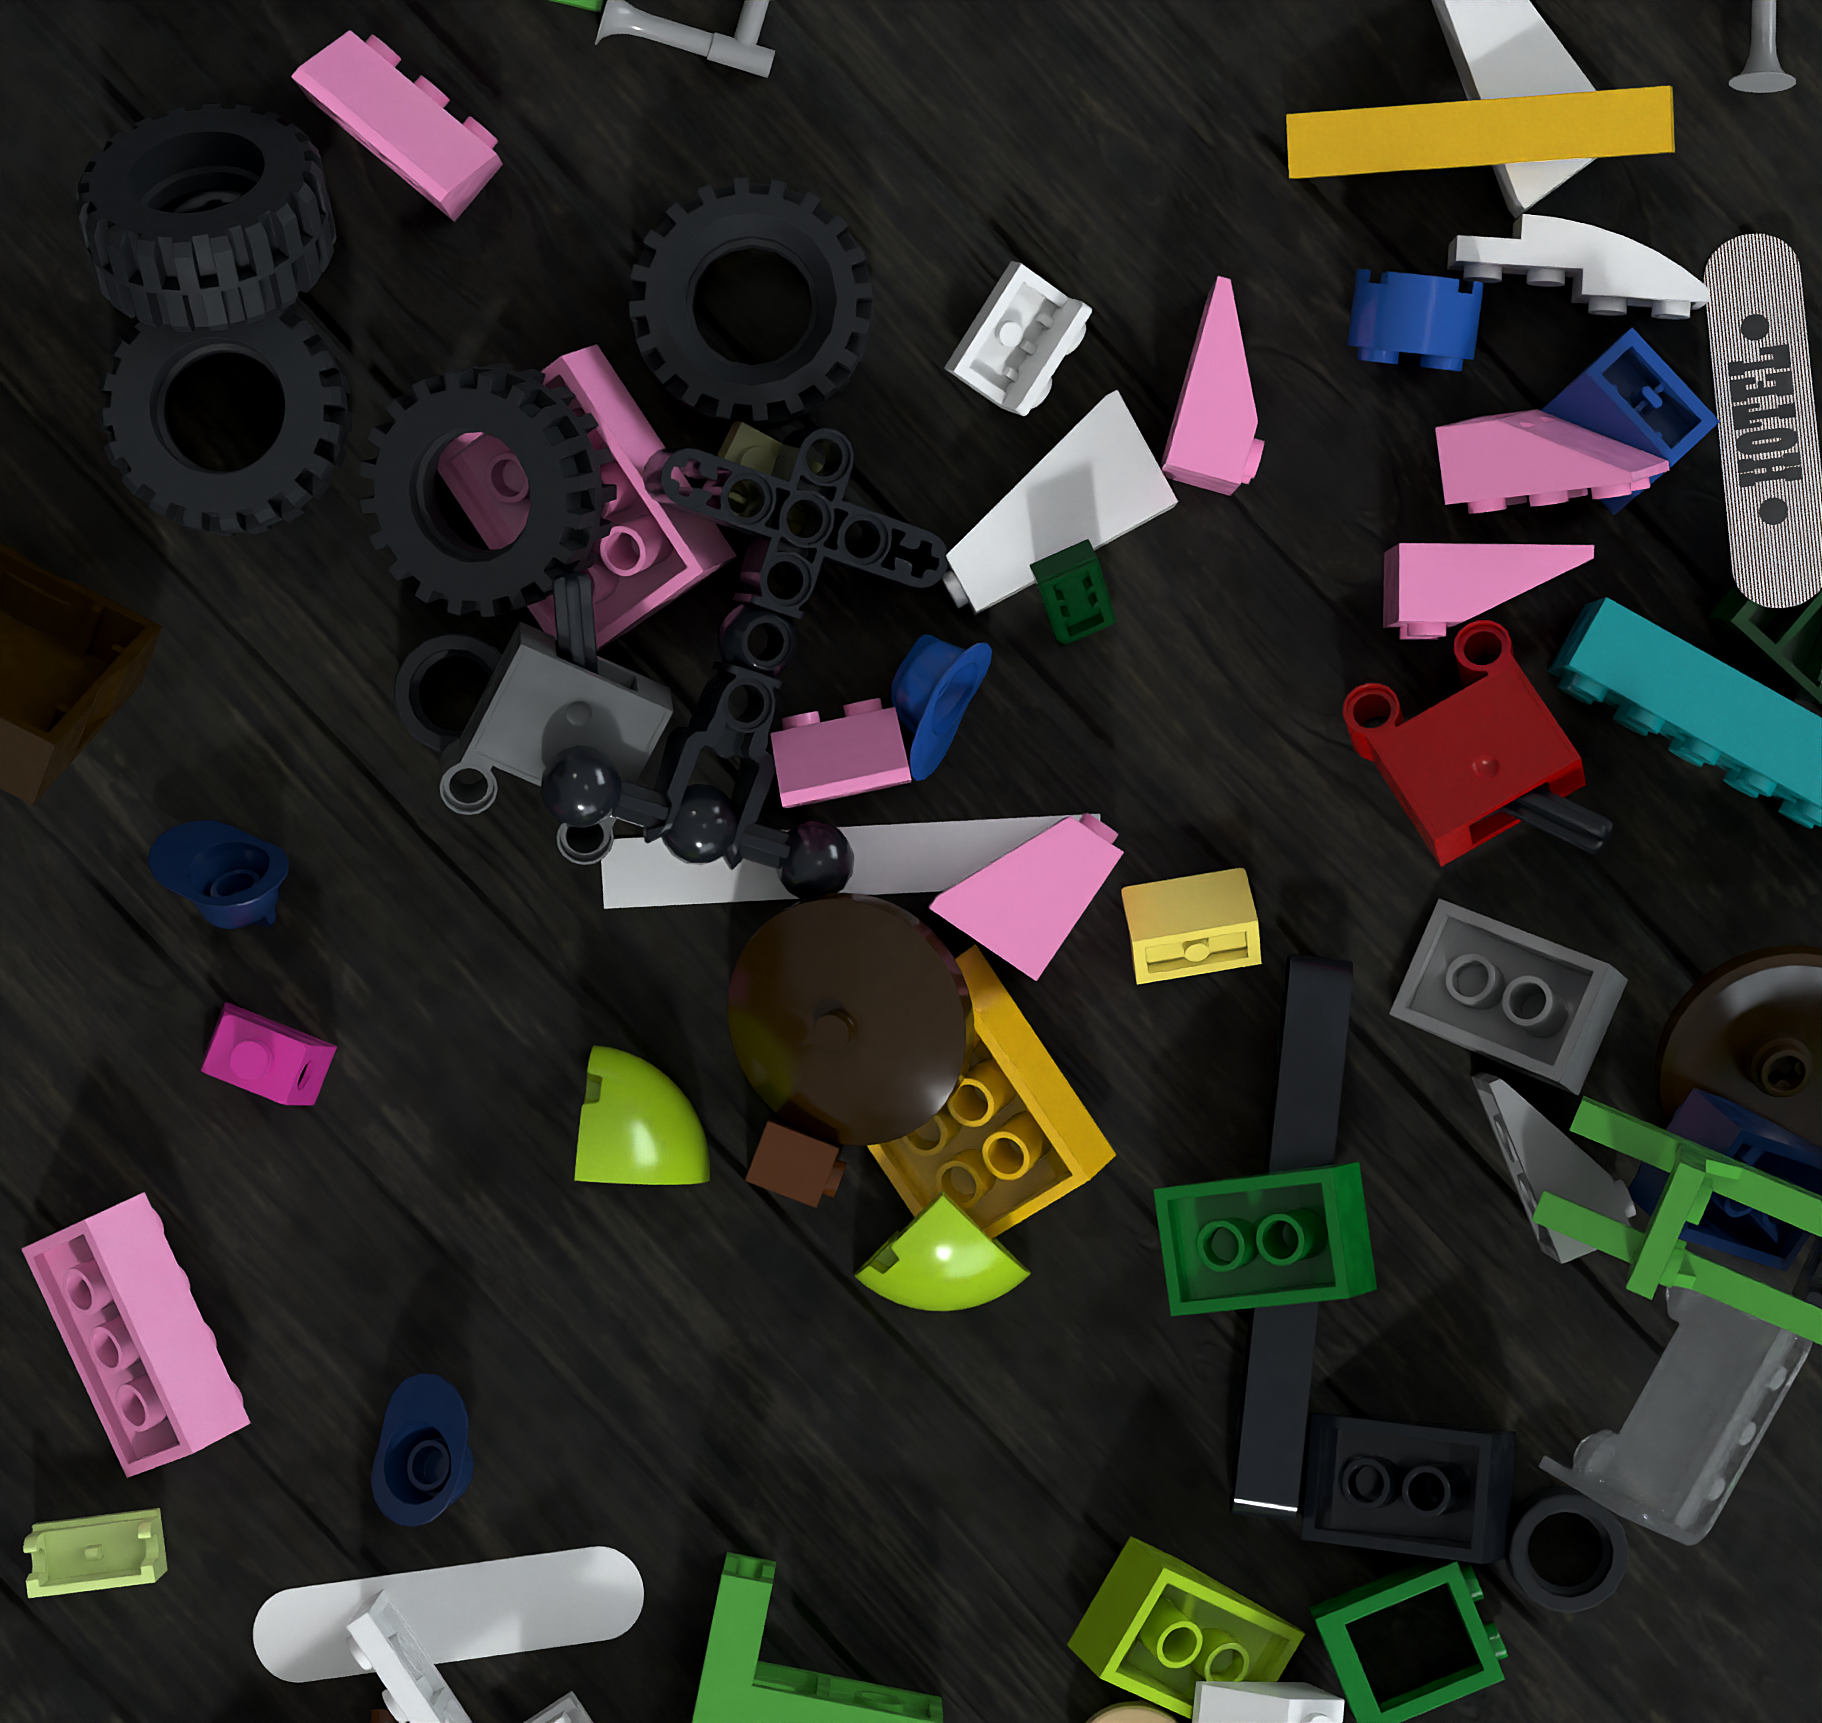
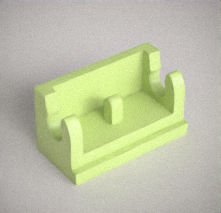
M160 1508L35 1523L32 1525L33 1532L24 1540V1553H31L33 1565L32 1573H29L26 1579L28 1598L155 1583L168 1570Z

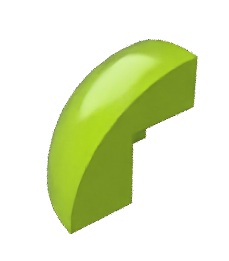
M594 1045L587 1068L586 1098L581 1109L574 1181L648 1185L698 1184L710 1181L709 1151L704 1130L694 1108L681 1089L662 1071L642 1058L611 1047Z
M941 1191L901 1232L897 1230L853 1275L866 1287L895 1303L926 1311H954L976 1307L995 1300L1023 1282L1031 1272L996 1238L992 1240L946 1193Z

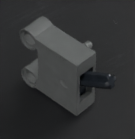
M567 571L554 577L552 586L557 638L519 621L460 739L448 744L442 752L439 762L441 798L446 806L456 813L465 815L479 814L490 807L498 791L497 768L541 786V774L550 760L561 751L575 746L594 747L607 754L617 767L622 780L631 783L637 782L673 713L671 691L667 686L597 656L592 581L588 574ZM472 768L480 771L484 776L475 783L466 784L454 779L453 775L461 769ZM609 816L600 822L595 830L588 833L575 832L555 819L557 845L560 852L571 862L582 865L593 864L602 860L612 849L614 842L613 825L616 818Z

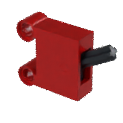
M1477 620L1467 624L1459 631L1454 640V654L1460 679L1465 689L1404 722L1396 694L1385 685L1366 683L1356 687L1347 695L1343 703V717L1354 750L1361 757L1374 762L1441 867L1521 821L1590 854H1598L1607 845L1613 830L1611 821L1564 798L1586 785L1581 757L1516 662L1509 634L1500 624L1491 620ZM1485 654L1499 656L1493 663L1487 665L1472 663L1476 658ZM1375 716L1388 718L1383 725L1376 728H1365L1362 726L1364 722Z

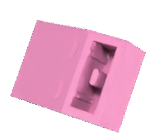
M1538 409L1475 417L1435 427L1445 505L1467 502L1469 514L1506 509L1508 505L1527 502L1526 495H1529L1530 506L1567 502L1569 498L1588 495V488H1591L1592 499L1632 494V491L1650 488L1649 477L1670 470L1668 460Z

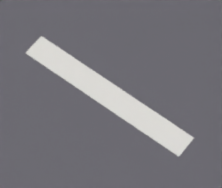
M1090 814L1100 821V814ZM1082 815L836 827L847 838L854 853L853 874L844 889L838 893L878 895L944 891L1064 817L1071 816L1079 821ZM644 837L614 839L611 851L601 860L604 909L800 899L787 891L779 880L775 868L742 859L733 870H730L723 857L704 865L686 864L670 853L664 845L662 838L648 844L644 841Z

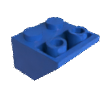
M1633 328L1618 337L1540 410L1668 460L1669 468L1720 422ZM1663 473L1649 477L1650 484H1652ZM1644 489L1632 491V494L1598 500L1612 515H1615Z

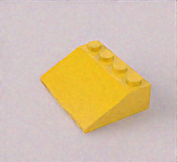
M975 944L954 958L966 981L974 1014L973 1052L961 1085L946 1106L914 1132L890 1142L867 1145V1147L914 1217L943 1191L993 1239L1089 1181L1116 1156V1153Z

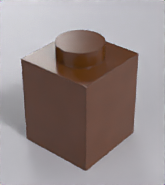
M770 1117L745 1181L817 1208L822 1194L834 1198L847 1162L836 1158L840 1144L819 1139L799 1130L793 1125Z

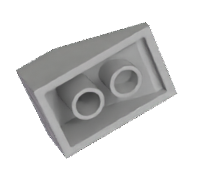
M1438 899L1389 1014L1511 1069L1579 1096L1628 979L1608 963L1445 900Z
M1485 1072L1471 1076L1542 1252L1563 1264L1597 1250L1594 1247L1531 1221L1544 1189L1630 1226L1628 1218L1635 1216L1636 1210L1629 1191L1621 1179L1614 1181L1609 1173L1504 1080Z

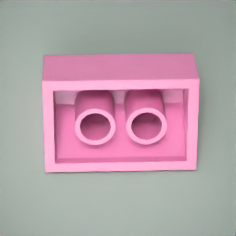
M349 30L299 66L291 77L307 98L454 222L503 165L497 153L492 150L498 143V140L472 117L469 116L461 124L443 108L450 100L422 75L414 83L395 68L401 61V58L373 34L364 42Z

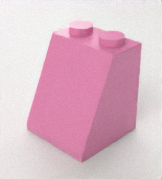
M1088 813L1083 814L1079 821L1071 816L1064 817L936 895L928 907L1037 981L1123 855V851L1112 845L1119 834Z

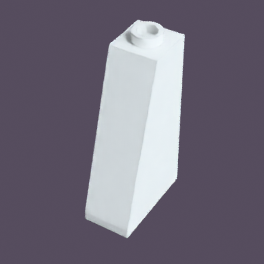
M1431 0L1468 101L1596 91L1529 0ZM1597 158L1492 165L1507 208L1516 219Z
M1118 390L1106 395L946 555L950 570L944 573L942 580L957 608L969 603L974 615H977L1034 584L1035 581L1029 566L1030 564L1086 539H1089L1093 549L1096 550L1170 510L1178 503Z

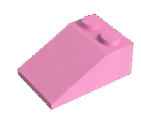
M1218 276L1207 296L1160 469L1165 478L1230 496L1241 485V482L1249 484L1250 479L1255 477L1265 441L1254 438L1258 419L1231 279Z
M1399 543L1384 552L1383 628H1400V640H1438V637L1446 636L1447 628L1462 623L1593 559L1594 545Z
M876 698L844 705L845 717L820 722L818 711L782 718L783 731L770 733L782 807L790 809L911 783L912 779L896 708L882 709L881 699Z

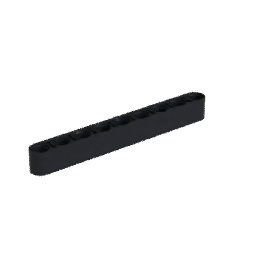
M1288 954L1263 1174L1334 1165L1353 986L1352 960ZM1319 1301L1249 1308L1230 1484V1514L1295 1520L1300 1490Z

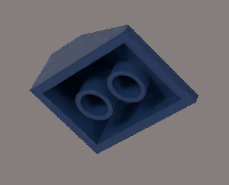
M1696 1088L1692 1089L1687 1099L1676 1109L1666 1131L1822 1196L1821 1147L1733 1101ZM1642 1161L1637 1175L1627 1189L1632 1201L1652 1217L1670 1173ZM1712 1191L1698 1226L1685 1221L1678 1238L1787 1271L1812 1233Z

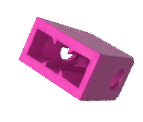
M225 1002L203 1056L201 1071L281 1104L314 1105L338 1046ZM306 1064H307V1067H306L305 1073H304V1075H303V1078L301 1079L300 1083L298 1084L300 1075H301V1073H302L304 1067H305Z

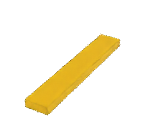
M1672 86L1286 114L1290 179L1675 152Z

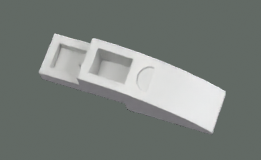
M1522 214L1513 223L1512 239L1457 235L1449 244L1447 270L1464 271L1463 280L1496 283L1502 281V273L1527 275L1526 283L1529 285L1557 287L1565 285V277H1573L1571 303L1589 304L1588 313L1595 315H1626L1627 306L1651 307V316L1654 318L1688 319L1690 318V310H1698L1707 304L1710 298V289L1686 269L1657 251L1605 229L1557 217Z

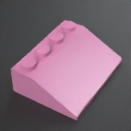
M596 344L560 356L541 372L545 374L543 381L545 387L551 390L566 386L576 395L568 406L576 417L589 413L593 415L599 426L587 435L595 451L609 447L613 459L612 462L599 465L602 484L617 485V499L602 504L601 511L602 518L613 522L609 536L594 542L591 549L599 557L593 566L579 571L588 574L592 581L598 652L693 589L737 557L716 523L662 505L653 500L647 493L643 482L644 466L650 456L658 450L665 449V446ZM482 432L465 433L449 443L440 455L437 471L490 550L502 549L513 543L526 526L531 507L528 478L516 454L500 439ZM674 467L671 472V478L678 481L680 487L692 488L680 472L679 467ZM553 595L527 606L542 630L557 638Z

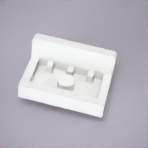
M1011 261L944 369L1000 408L1026 416L1031 409L1042 403L1048 395L1052 386L1051 376L1063 357L1074 351L1082 341L1086 332L1085 322L1092 313V308L1082 301L1067 297L1022 263Z

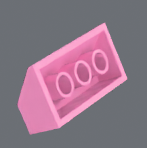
M145 1192L22 1248L29 1267L127 1478L191 1455L251 1424L243 1407L242 1394L228 1375L217 1351L214 1333L204 1322L190 1292L189 1279L184 1270L178 1266L165 1238L162 1220L151 1207Z

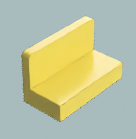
M1235 868L1127 886L1121 890L1137 985L1262 964L1258 918L1245 869Z

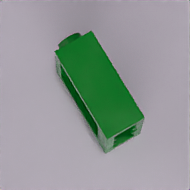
M1431 1557L1309 1607L1356 1723H1400L1505 1680L1498 1661L1508 1657V1654L1494 1622L1491 1621L1483 1625L1474 1602L1483 1599L1484 1596L1469 1562L1459 1566L1456 1560ZM1446 1583L1479 1663L1377 1704L1345 1624Z

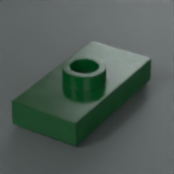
M1089 539L1029 565L1051 631L1059 647L1088 636L1117 621L1097 555Z

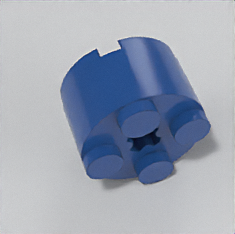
M1356 269L1347 346L1358 347L1357 360L1398 364L1399 352L1421 354L1420 367L1461 372L1463 359L1474 360L1484 283L1469 282L1467 293L1458 292L1460 279L1386 271V273H1381L1380 284L1369 283L1371 270Z

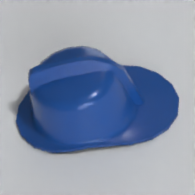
M925 634L917 640L898 668L892 682L891 701L893 707L896 708L898 718L915 736L909 758L910 774L914 780H925L935 771L945 757L967 705L985 678L991 663L992 649L988 643H977L964 650L932 635Z

